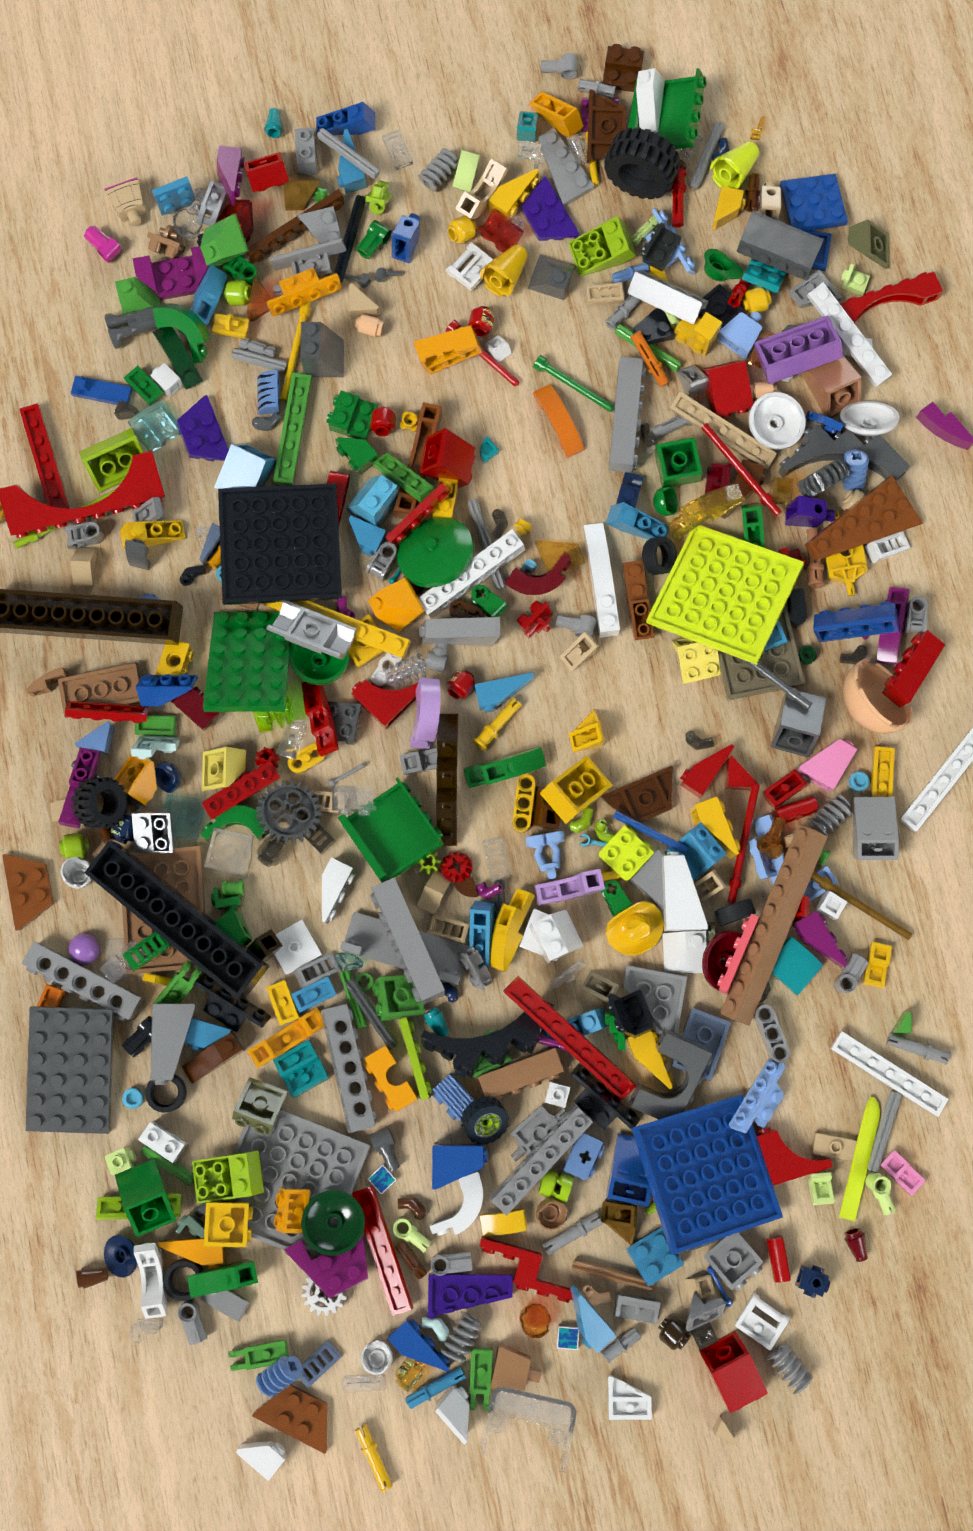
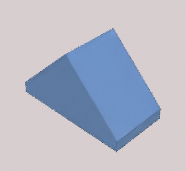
M107 721L74 744L79 749L80 747L100 751V754L109 755L115 728Z

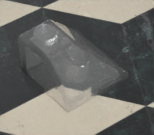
M213 827L204 867L224 874L247 878L252 861L253 835Z

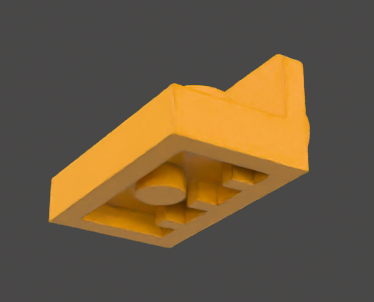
M279 1188V1193L276 1195L277 1214L274 1217L276 1231L281 1233H302L301 1219L303 1211L309 1202V1189Z

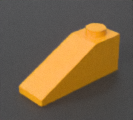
M543 91L529 102L530 107L553 128L569 138L584 127L576 107Z
M201 1237L170 1239L159 1242L160 1248L200 1265H208V1268H217L226 1262V1247H203L204 1238L202 1239Z

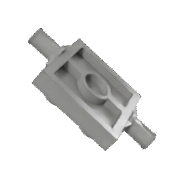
M540 1105L510 1132L519 1144V1148L511 1154V1157L517 1162L524 1154L528 1155L567 1113L565 1109L562 1108L553 1116Z

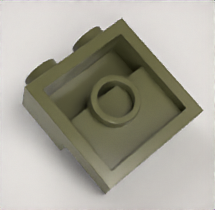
M249 1077L235 1106L232 1119L240 1127L249 1125L254 1127L255 1131L259 1134H266V1132L271 1134L288 1091Z

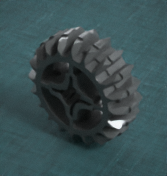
M837 459L799 481L797 486L801 495L813 497L847 477L850 472L846 462L843 459Z

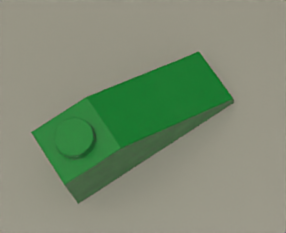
M761 503L741 505L744 540L765 548Z

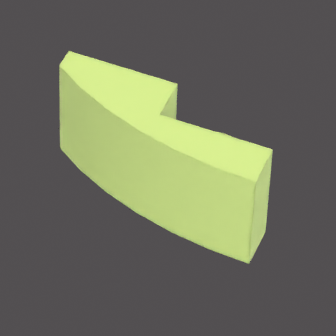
M461 150L452 188L466 192L471 191L480 155Z

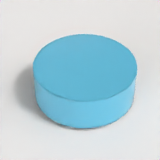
M861 771L853 773L848 780L849 787L855 792L864 791L870 783L868 775Z
M138 1088L127 1089L122 1096L123 1104L129 1109L140 1107L144 1102L143 1092Z

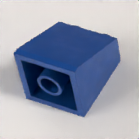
M433 1144L432 1190L439 1189L482 1169L483 1163H487V1149H483V1144Z

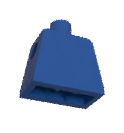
M411 213L409 217L401 216L392 233V258L410 263L420 237V217L417 214Z

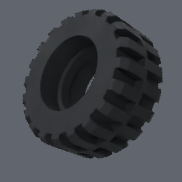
M639 127L634 129L627 128L614 137L604 161V168L608 179L612 180V184L618 186L621 191L627 192L633 197L638 196L641 199H654L655 197L660 198L672 188L680 167V156L678 151H676V147L670 144L666 137H661V134L651 132L649 129L643 130Z

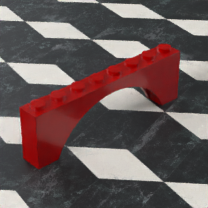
M153 451L133 455L129 471L117 489L103 500L86 507L71 509L52 507L32 498L17 484L0 488V502L11 536L16 535L17 539L29 536L28 532L36 531V534L48 531L47 527L55 525V528L58 529L66 527V522L74 521L77 524L85 522L86 517L93 516L94 519L105 517V513L109 511L117 514L124 512L125 507L131 506L132 509H136L152 497H159L160 502H163L162 498H165Z

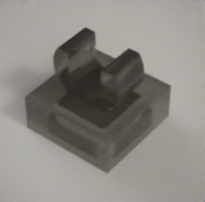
M710 1322L690 1331L699 1350L719 1341Z

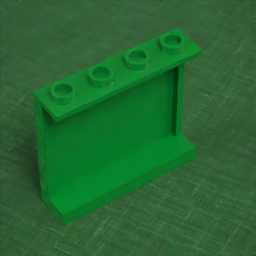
M696 68V75L693 77L665 80L657 133L661 134L663 138L666 137L676 149L695 147V141L698 138V122L701 120L700 110L701 105L704 103L703 92L707 85L706 77L703 76L699 68ZM638 77L636 78L628 128L632 129L639 127L636 93Z
M398 777L395 779L397 784L350 816L346 817L343 813L338 817L381 883L394 877L396 878L444 845L441 840L444 836L439 828L432 827L430 823L433 820L426 811L423 813L420 810L421 803L416 796L411 797L409 794L411 789L405 781L401 783Z

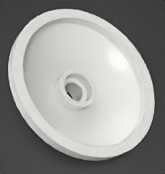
M767 393L757 399L750 409V430L755 439L765 447L776 450L789 448L804 433L806 423L804 411L793 397L785 393ZM771 422L775 424V428L770 425Z
M861 401L844 407L840 412V422L853 433L862 436H877L890 432L898 425L899 413L893 407L884 403Z

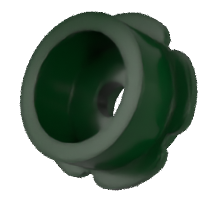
M802 646L798 650L799 660L805 665L811 664L817 658L816 651L811 646Z

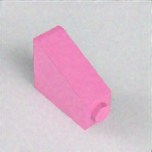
M839 739L797 768V772L802 777L830 793L836 787L857 748L853 747L854 744L846 739Z

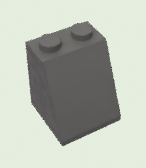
M301 322V362L304 373L311 375L312 378L344 377V340L322 322Z
M800 691V694L812 703L807 710L797 701L789 699L785 693L770 747L809 758L820 736L826 698Z

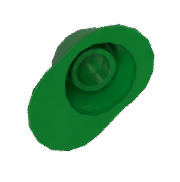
M717 249L705 251L704 271L711 279L722 282L727 278L740 279L743 276V269L723 252Z

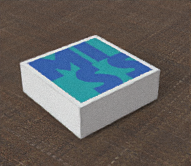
M384 1164L368 1178L380 1194L384 1193L397 1180Z
M558 1325L557 1349L578 1350V1327Z

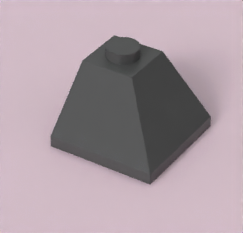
M540 254L528 289L564 300L575 265Z

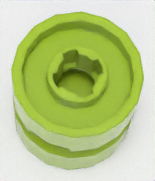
M549 1169L542 1177L538 1194L546 1197L553 1195L556 1200L566 1203L574 1176L565 1173L558 1175L557 1171Z

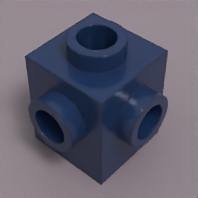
M801 1265L795 1286L803 1289V1294L816 1298V1295L823 1297L824 1292L827 1293L829 1290L830 1280H828L829 1276L824 1273L825 1269L812 1265L811 1268Z

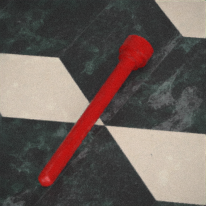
M453 320L446 328V332L461 328V324ZM481 348L482 353L478 355L513 386H518L519 380Z

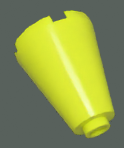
M746 142L716 157L710 165V171L712 170L714 174L712 175L714 182L720 188L725 186L739 189L759 156L757 145L752 142Z

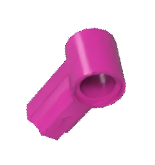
M95 225L86 229L84 234L85 240L97 250L107 263H110L122 251L121 246L112 237H107Z

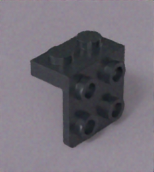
M639 989L622 998L612 993L607 995L609 1000L607 1005L609 1010L614 1013L616 1018L614 1024L619 1032L637 1038L656 1029L642 990Z

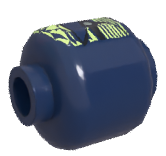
M123 814L125 818L119 821L118 825L112 827L111 833L116 836L115 841L127 844V841H134L132 816Z

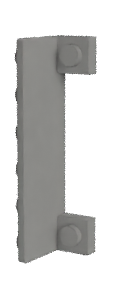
M354 912L345 941H342L340 950L405 969L404 963L400 965L396 957V945L392 946L388 939V927H383L380 919ZM419 931L440 980L459 985L463 967L460 964L459 960L461 958L458 953H467L466 950L469 949V946Z

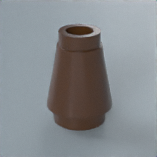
M82 1267L81 1270H77L78 1288L83 1287L86 1289L107 1281V1267Z

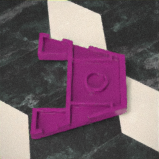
M363 1235L354 1248L336 1256L322 1254L311 1260L302 1240L284 1249L285 1253L329 1299L368 1279Z

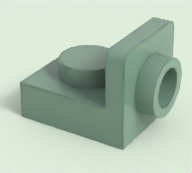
M192 1213L188 1217L184 1215L176 1224L179 1226L175 1231L177 1234L182 1233L188 1226L190 1228L189 1232L193 1236L204 1238L205 1223Z

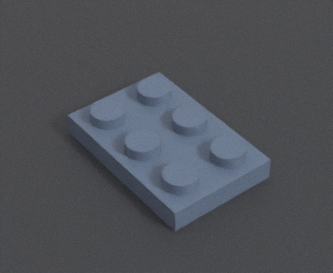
M691 1008L682 1036L708 1047L712 1052L711 1064L709 1067H705L702 1073L704 1074V1079L711 1081L731 1022ZM673 1059L671 1066L686 1072L685 1066Z

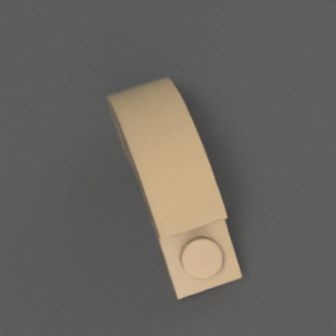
M491 159L477 185L470 192L464 191L455 209L471 219L481 216L487 210L488 200L501 185L508 168Z

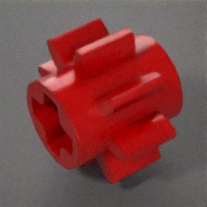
M264 747L260 752H256L258 758L255 759V764L259 765V767L268 761L274 767H279L277 761L280 760L279 754H275L274 748L268 749Z

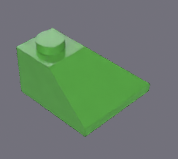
M236 214L205 228L200 248L207 266H220L249 252Z
M132 277L115 281L123 314L161 304V300L155 291L138 278Z

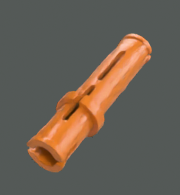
M641 330L634 333L630 338L647 364V370L653 374L659 387L665 385L670 380L661 367V361L658 362Z

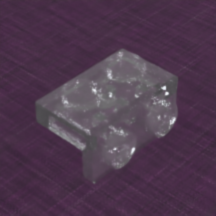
M332 786V811H338V814L349 815L351 811L358 812V815H370V812L376 811V806H373V787Z

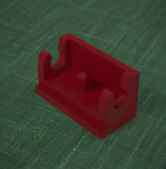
M712 463L711 467L707 468L704 505L725 508L728 500L731 464Z

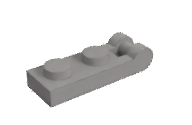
M210 181L197 215L196 224L211 226L217 223L227 197L222 183Z

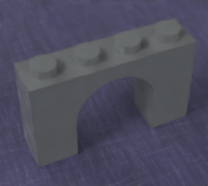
M666 1028L663 1029L658 1039L656 1049L658 1052L681 1062L685 1066L686 1075L684 1082L678 1089L668 1093H661L637 1083L629 1100L631 1108L658 1120L685 1112L687 1104H691L694 1099L696 1086H699L703 1080L704 1074L702 1073L705 1067H709L713 1058L712 1052L708 1047Z

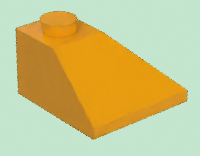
M407 577L379 590L368 600L376 617L398 632L402 631L425 612Z
M130 755L113 779L119 781V785H123L125 788L124 792H127L128 795L144 805L153 798L154 792L157 789L154 762L150 759H139Z

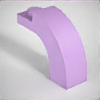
M419 678L416 688V720L409 741L412 748L430 749L432 741H435L441 700L439 679Z
M601 869L581 872L576 876L538 884L534 886L538 906L590 895L604 890L605 887Z

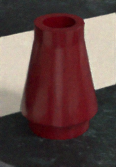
M860 1228L846 1231L844 1233V1240L854 1255L856 1262L867 1260L865 1234L861 1232Z

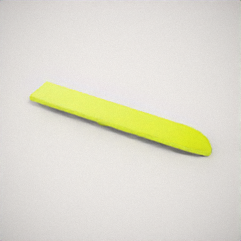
M874 1097L869 1098L865 1107L839 1215L840 1218L854 1222L880 1118L879 1103Z

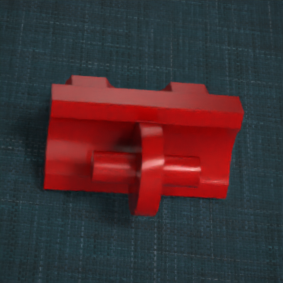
M536 600L530 607L531 612H533L530 617L521 614L517 618L518 624L528 638L535 632L539 634L542 630L546 632L551 630L548 624L552 621L550 617L553 615V612L547 602L542 604Z

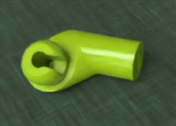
M591 808L583 810L582 818L571 821L569 829L575 833L588 829L594 810Z

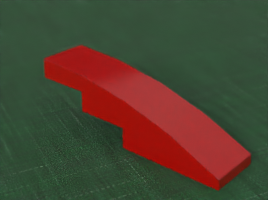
M307 682L301 683L305 714L310 719L311 733L316 737L317 752L323 757L339 750L328 699L323 685Z

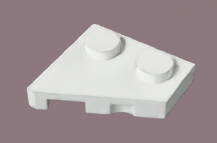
M608 1375L609 1420H652L651 1395L612 1375Z

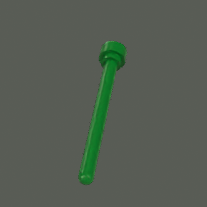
M539 355L533 368L538 372L546 371L607 411L612 412L614 410V405L549 365L547 358Z

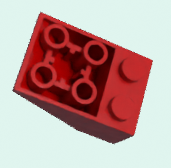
M281 152L244 163L253 192H262L269 187L282 186L289 182Z

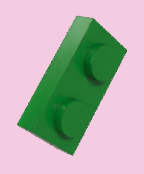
M138 365L123 377L150 407L164 395V392Z

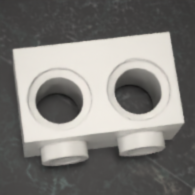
M156 1121L150 1122L138 1139L172 1163L178 1161L189 1144Z

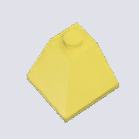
M223 747L203 752L202 791L229 787L246 770V750Z

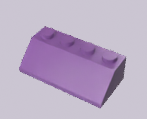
M828 315L754 342L762 371L768 384L843 358L841 340Z

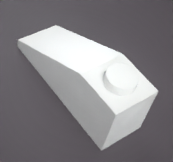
M656 68L638 71L636 86L639 128L643 130L649 129L654 133L658 132L665 84V79Z

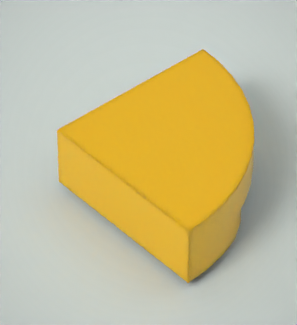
M144 973L142 980L167 985L171 978Z

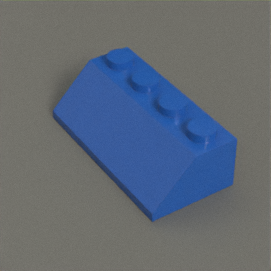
M882 602L878 606L862 605L857 609L841 608L836 612L829 610L821 611L819 614L814 615V633L819 643L899 632L897 608L895 603Z

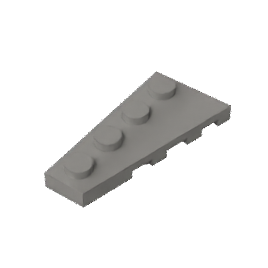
M554 128L538 137V143L545 162H547L549 173L553 178L556 192L564 207L594 190L593 183Z

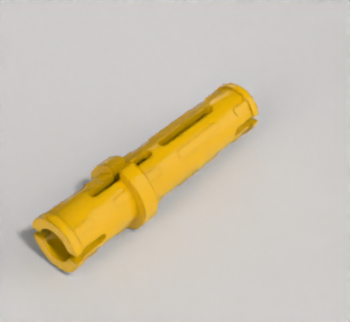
M364 1424L361 1426L364 1435L359 1427L355 1429V1433L361 1443L362 1454H365L380 1492H385L387 1490L383 1482L385 1481L388 1489L392 1488L393 1484L377 1451L378 1445L376 1441H373L368 1425Z

